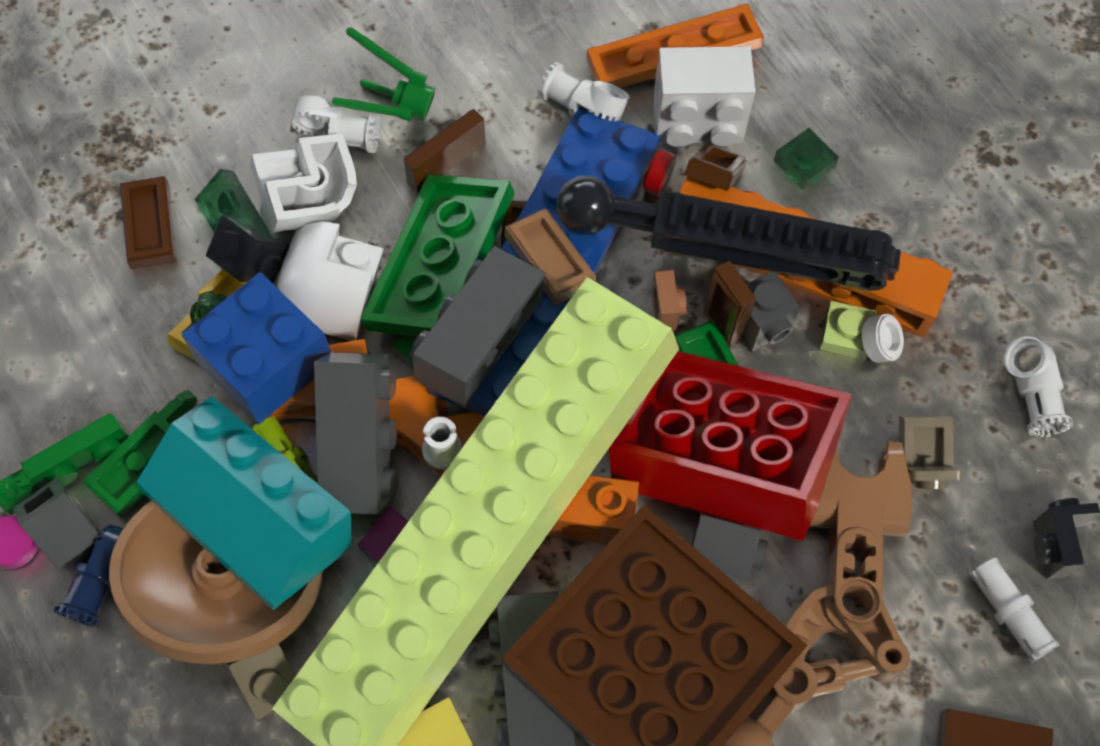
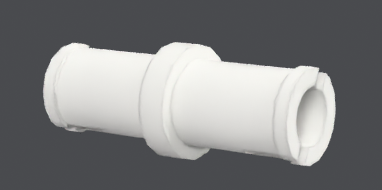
M997 557L983 563L969 574L996 610L993 617L999 625L1005 623L1027 654L1031 663L1047 655L1060 645L1057 640H1054L1031 608L1034 604L1028 594H1021L1000 565Z

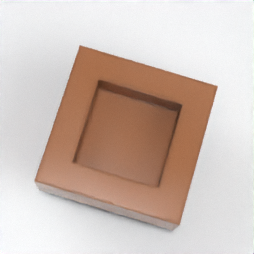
M674 270L655 271L651 290L655 319L672 328L673 333H676L679 316L686 314L684 287H676Z

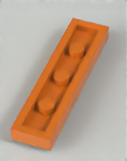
M747 3L587 49L586 60L595 81H604L623 88L656 78L659 48L751 46V50L762 47L764 35Z

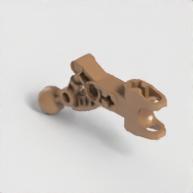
M887 441L886 448L882 449L881 459L878 464V474L864 478L850 474L840 464L836 447L819 505L810 524V527L829 529L826 586L813 590L786 624V627L808 646L723 746H774L772 737L792 711L803 708L811 698L844 690L846 682L870 676L877 682L889 683L909 665V651L903 644L883 603V535L905 538L909 532L912 517V483L907 469L902 442ZM848 551H853V552H855V557H854L853 554L847 553V552H848ZM855 558L858 561H862L854 577H850L855 570ZM850 597L859 601L864 608V616H856L849 613L843 605L842 598ZM827 632H833L841 636L858 657V659L839 663L836 658L810 664L805 662L808 650Z

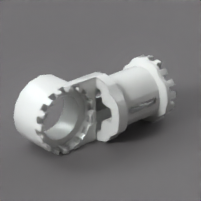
M559 62L551 64L549 70L545 71L548 76H542V79L545 81L539 82L540 87L537 89L539 97L543 100L550 98L567 107L569 114L572 116L581 106L589 109L588 111L591 113L594 112L596 116L602 113V119H605L607 115L609 116L608 121H612L613 117L614 122L619 121L630 98L624 90L604 81L593 82L590 79L580 80L564 71V65Z
M305 95L296 100L291 125H293V129L297 127L296 131L298 133L302 130V135L304 136L310 133V137L343 133L347 146L366 148L367 153L374 154L377 151L378 141L380 140V137L376 136V133L380 134V130H376V128L380 129L381 118L379 114L372 113L369 117L344 114L342 109L334 108L329 101L321 97Z
M1024 336L1014 340L1008 346L1004 355V363L1007 370L1015 376L1019 396L1026 400L1030 418L1027 432L1032 437H1043L1045 432L1046 436H1051V431L1055 435H1058L1059 432H1067L1070 429L1069 427H1073V421L1070 416L1065 414L1060 394L1064 384L1060 377L1056 355L1051 347L1039 339ZM1030 348H1038L1041 353V360L1038 366L1028 372L1021 371L1019 366L1021 355Z

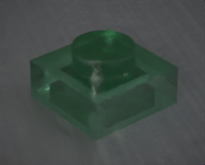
M810 128L776 150L774 161L802 190L834 169L839 160V157Z

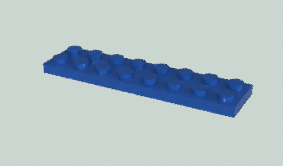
M580 106L573 115L517 221L546 208L596 275L619 226L609 224L607 228L595 235H578L567 230L556 212L558 194L569 180L577 176L592 175L604 180L612 190L614 197L633 200L659 147L661 135L620 120L614 122V118H612V121H608L609 116L602 119V114L599 113L596 116L594 112L591 113L588 111L589 109ZM506 240L501 250L520 259L508 240ZM543 291V300L465 409L486 416L571 298L554 306ZM429 388L430 395L464 408Z

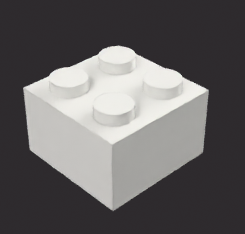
M751 46L659 48L652 100L654 131L657 135H661L659 145L684 147L689 144L709 143L717 146H728L734 143H743L756 93Z

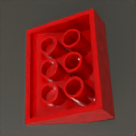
M678 351L609 447L611 478L639 482L638 494L804 541L822 496L851 402V394Z

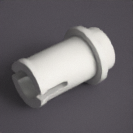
M446 417L432 418L423 429L425 437L422 445V454L429 466L436 469H447L462 449L461 441L457 433H455L456 426Z

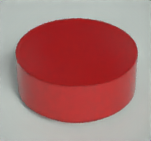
M663 149L656 152L644 178L643 188L645 192L657 197L661 196L662 190H665L673 173L677 155Z

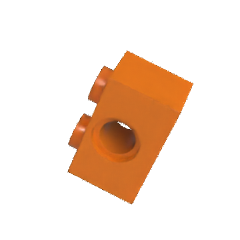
M590 475L550 530L547 537L607 545L635 515L639 482Z

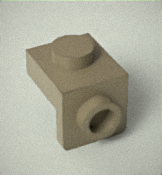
M950 416L899 417V442H902L911 481H915V487L919 489H945L946 481L961 480V470L953 467L954 418Z
M280 643L255 656L227 663L256 720L274 712L272 708L296 676Z

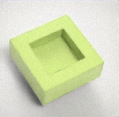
M830 301L819 350L866 360L868 356L862 343V328L866 319L876 316L877 311Z

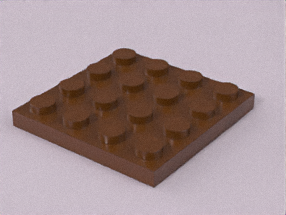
M643 505L501 657V662L591 746H723L808 645L647 506Z

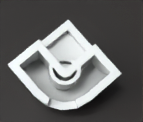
M343 133L303 137L298 139L297 149L251 155L250 167L261 200L260 215L264 226L269 232L299 229L307 223L331 222L336 220L351 203L357 187L356 171Z
M323 221L307 223L297 229L278 274L277 288L325 334L355 341L362 325L360 318L369 301L370 293L382 261L384 248L339 236L340 224Z

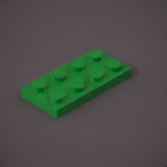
M428 174L360 318L367 331L418 337L424 330L430 332L438 321V314L444 301L451 294L457 296L465 285V278L472 264L478 259L483 261L490 252L515 194L510 181Z

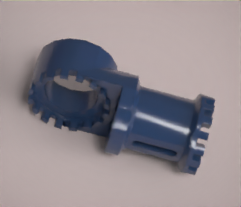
M111 524L108 527H104L103 531L105 533L100 532L98 534L101 540H95L94 544L96 545L92 550L88 563H74L72 572L75 576L63 603L55 605L54 613L66 619H71L73 615V621L76 623L81 618L80 624L90 627L99 626L101 619L97 615L109 587H111L109 581L111 555L115 543L124 528Z

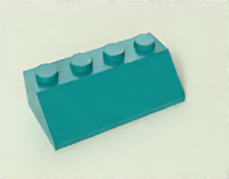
M213 396L171 423L136 482L137 488L272 610H275L351 548V511Z

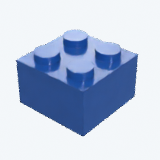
M261 272L181 334L196 362L258 425L315 378L314 361L331 352L325 333Z

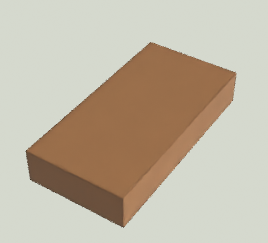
M546 208L505 227V238L520 259L545 272L544 292L554 306L572 298L586 277L596 282L597 276Z

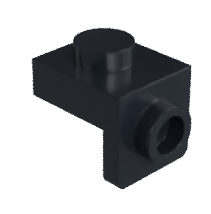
M222 214L205 256L239 282L247 283L261 272L271 283H274L289 249V244L283 239L264 237L237 216Z
M1077 498L1060 499L1048 504L1049 508L1033 521L1036 532L1034 537V553L1037 561L1044 565L1047 579L1067 578L1084 565L1076 528L1086 526L1100 514L1098 503L1080 504Z

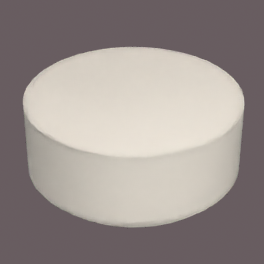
M882 314L866 319L862 328V343L867 356L875 363L895 361L899 358L904 346V336L902 328L894 316Z

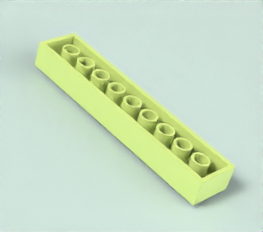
M586 277L272 710L316 746H397L678 352L679 347L672 328Z

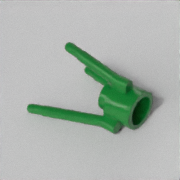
M347 28L346 34L409 80L400 79L396 89L367 79L360 80L362 87L392 98V104L396 106L338 97L332 99V104L353 110L396 116L408 122L411 121L412 117L424 121L436 92L435 87L425 84L427 75L411 69L354 28Z

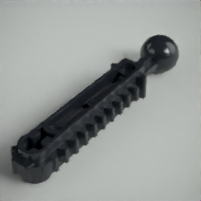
M592 175L577 176L564 184L556 199V212L559 219L567 230L578 235H595L607 228L609 224L653 233L651 248L666 252L671 251L722 262L730 261L732 264L820 280L867 291L883 289L887 285V280H894L896 272L899 271L901 250L892 246L893 239L890 235L878 230H867L664 190L661 192L659 205L614 197L612 190L606 182Z

